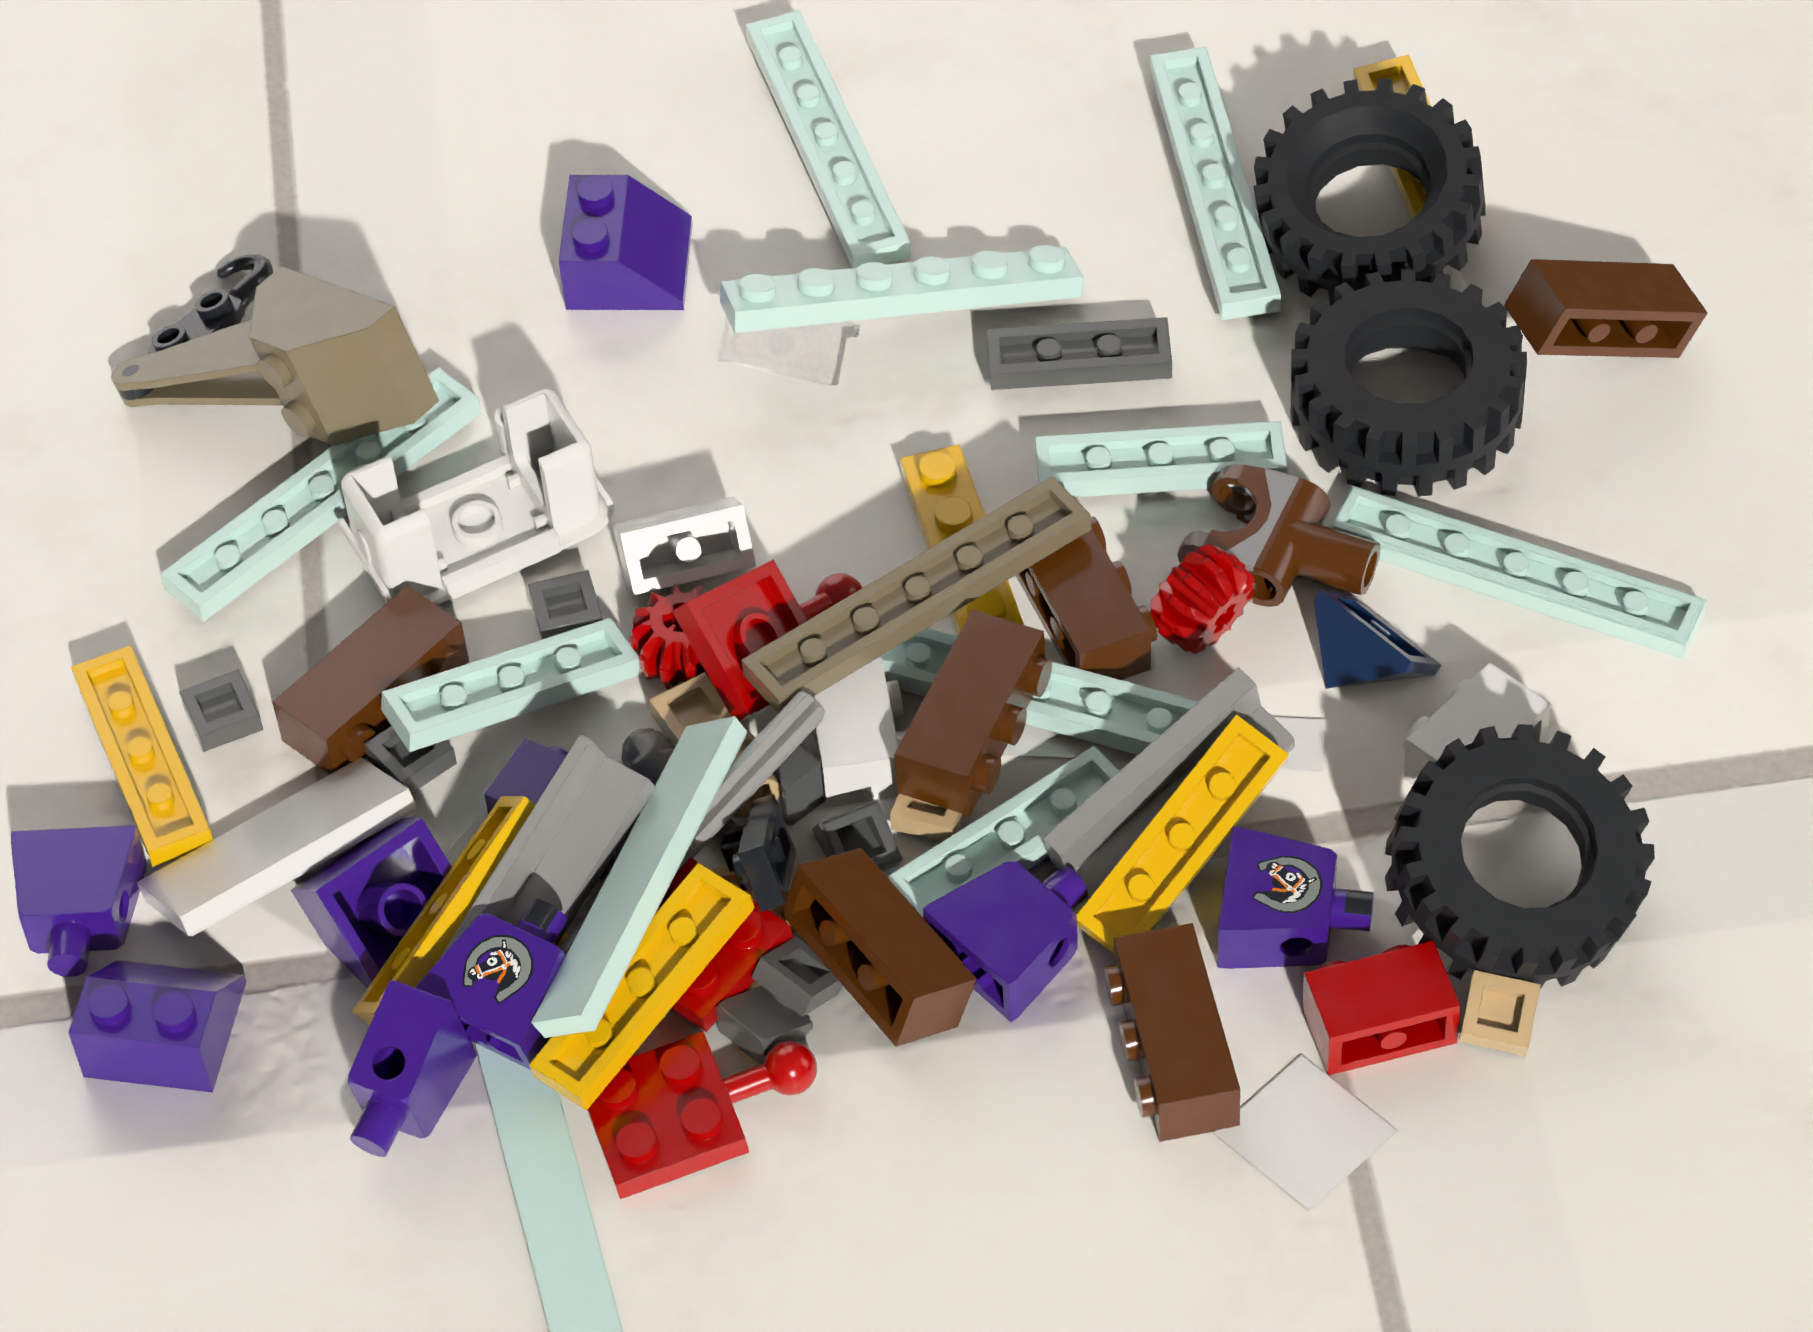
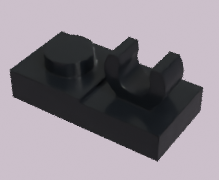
M771 794L752 801L747 825L726 831L724 837L727 844L721 846V851L729 871L735 872L743 891H753L761 912L786 905L796 856V848L775 794Z

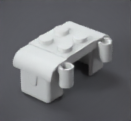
M542 389L517 401L505 403L496 410L494 419L502 457L405 499H400L393 460L390 455L372 463L358 466L353 471L344 475L341 486L350 527L343 517L337 519V523L386 603L407 585L436 605L446 600L451 601L562 552V549L592 537L608 524L614 512V504L595 475L591 445L554 391Z

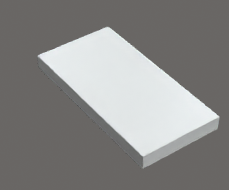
M359 758L143 878L137 884L149 905L186 935L194 936L414 812L417 806L409 788L363 758Z

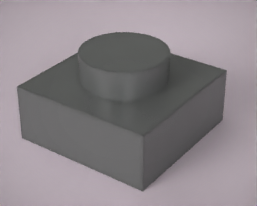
M589 570L528 584L530 601L541 640L603 620Z
M239 669L179 691L183 708L203 752L263 730L259 712Z
M392 726L364 743L367 759L375 767L409 788L411 794L457 764L454 748L446 740L409 752Z
M798 936L762 956L751 977L772 993L773 997L780 1004L793 1009L802 1017L838 995L843 986L807 943Z

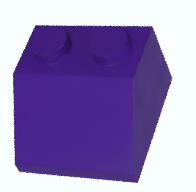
M569 175L559 254V267L566 310H684L693 226L692 216L629 175Z
M402 818L359 842L292 888L291 892L324 945L368 988L452 866L422 818Z
M116 960L87 976L68 1032L83 1077L213 1093L245 989V975Z

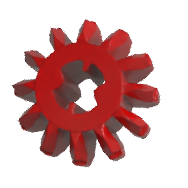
M1206 544L1199 547L1196 552L1187 553L1184 560L1177 567H1172L1167 579L1159 584V592L1151 599L1150 613L1156 628L1159 629L1158 633L1170 644H1176L1185 652L1190 651L1196 654L1204 651L1208 645L1216 644L1221 635L1226 631H1230L1235 620L1244 614V606L1252 599L1255 577L1245 569L1244 563L1232 553L1228 554L1218 546L1214 547L1211 544Z
M674 583L670 595L664 597L651 592L647 602L648 607L635 609V616L632 620V636H630L631 647L639 656L640 669L644 672L646 679L660 677L667 690L679 681L686 682L704 672L706 673L672 612L684 603L706 593L701 584L690 593H683Z

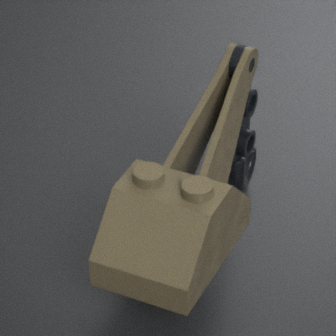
M260 254L239 256L221 266L217 270V276L221 279L243 270L252 271L229 289V291L215 289L203 294L196 301L195 308L175 325L167 326L153 336L148 354L124 361L111 374V380L121 399L129 407L147 405L284 406L281 409L282 416L287 425L296 434L302 437L308 435L331 445L341 444L415 423L439 402L438 396L395 306L281 266L273 273L269 259ZM254 301L252 319L242 322L246 308Z

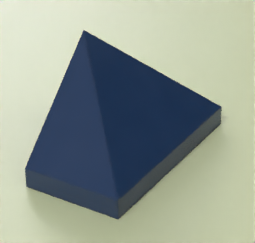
M1320 590L1316 595L1314 608L1326 689L1435 676L1440 669L1441 664L1352 594Z

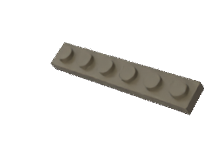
M1051 476L742 659L743 676L779 713L798 692L804 691L811 696L817 695L1091 530V514Z

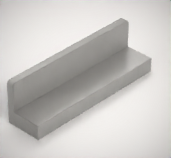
M1239 667L1043 838L1051 863L1057 869H1060L1062 866H1068L1073 869L1087 887L1088 900L1236 714L1287 753L1295 747L1294 737L1261 706L1256 683Z
M580 735L441 957L478 915L489 913L517 926L534 898L552 904L562 911L568 919L553 943L557 946L656 788L655 785L643 775L606 756L593 740Z

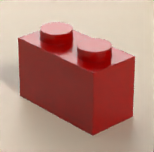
M1434 940L1413 946H1393L1381 954L1349 962L1332 961L1322 965L1317 970L1304 973L1303 1013L1328 1076L1457 1044L1460 1003Z

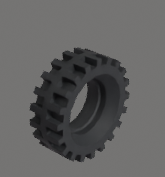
M1378 78L1376 90L1359 91L1357 79L1343 82L1345 94L1330 99L1322 88L1310 94L1312 108L1302 113L1292 105L1283 113L1284 133L1269 129L1263 138L1266 157L1256 156L1254 173L1256 185L1253 186L1260 227L1268 253L1274 252L1277 271L1284 279L1296 273L1299 290L1305 295L1312 297L1318 288L1321 287L1328 290L1330 305H1333L1335 287L1347 282L1354 291L1365 288L1366 274L1380 272L1384 282L1401 281V269H1414L1415 281L1433 283L1437 272L1443 274V268L1447 265L1461 271L1468 262L1466 244H1479L1482 236L1481 216H1486L1479 146H1473L1472 128L1466 119L1456 124L1454 123L1453 105L1442 98L1431 107L1426 101L1425 88L1412 84L1405 95L1393 91L1392 79ZM1383 164L1406 170L1420 180L1426 191V200L1422 210L1408 224L1379 236L1356 237L1334 231L1321 221L1316 212V199L1320 191L1337 175L1358 166Z
M1401 269V281L1384 282L1380 272L1366 274L1365 288L1354 291L1347 282L1335 287L1334 304L1330 306L1318 299L1310 307V325L1299 323L1295 332V349H1292L1290 416L1292 426L1300 425L1299 442L1303 449L1308 451L1319 447V466L1328 473L1339 465L1346 468L1347 484L1360 488L1366 479L1382 482L1381 494L1396 496L1398 485H1416L1418 497L1429 496L1433 492V483L1447 480L1453 490L1467 485V472L1473 467L1483 475L1488 474L1495 468L1496 450L1508 454L1514 446L1515 428H1521L1527 352H1521L1523 334L1519 327L1516 325L1506 328L1507 309L1500 302L1486 308L1482 305L1483 290L1470 284L1463 292L1450 288L1451 276L1438 272L1433 283L1415 281L1414 269ZM1419 348L1450 358L1460 366L1465 374V379L1458 388L1447 396L1426 403H1396L1376 397L1362 388L1353 379L1351 370L1354 364L1366 355L1384 349Z
M1518 724L1510 738H1499L1495 726L1480 729L1474 741L1465 746L1457 738L1446 745L1440 758L1435 763L1429 760L1423 767L1394 818L1396 822L1386 841L1385 854L1392 856V864L1385 875L1387 891L1398 890L1402 900L1395 915L1402 927L1412 922L1416 923L1423 933L1418 944L1434 940L1436 947L1454 960L1447 973L1460 980L1467 969L1470 968L1472 970L1540 984V989L1547 980L1557 978L1561 987L1572 983L1584 968L1590 965L1594 969L1606 958L1637 916L1635 913L1648 895L1652 881L1645 879V875L1655 859L1654 844H1644L1642 842L1641 834L1650 822L1645 807L1630 811L1624 800L1633 787L1629 780L1623 774L1610 782L1598 770L1606 756L1595 748L1590 751L1585 759L1568 751L1571 735L1557 730L1548 744L1534 741L1533 725ZM1520 800L1546 809L1566 825L1579 847L1582 866L1577 886L1567 898L1546 908H1522L1496 899L1474 880L1464 862L1461 844L1466 822L1478 809L1495 801Z

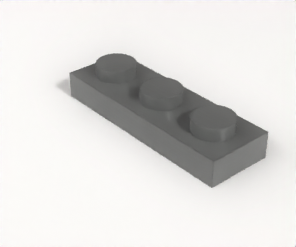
M1167 317L987 329L991 390L1172 378V355Z

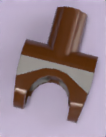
M1234 464L1226 466L1219 471L1211 491L1213 498L1222 508L1235 514L1236 519L1247 525L1237 530L1225 532L1211 530L1210 533L1202 531L1191 532L1185 536L1177 553L1179 563L1184 560L1187 553L1196 552L1199 547L1206 544H1211L1214 547L1218 546L1228 554L1232 553L1245 564V569L1255 577L1253 595L1249 602L1272 607L1278 606L1284 601L1296 576L1361 596L1365 595L1375 575L1380 556V543L1323 526L1322 524L1331 504L1325 491L1315 483L1276 470ZM1229 484L1244 488L1245 492L1249 495L1235 492L1230 488Z

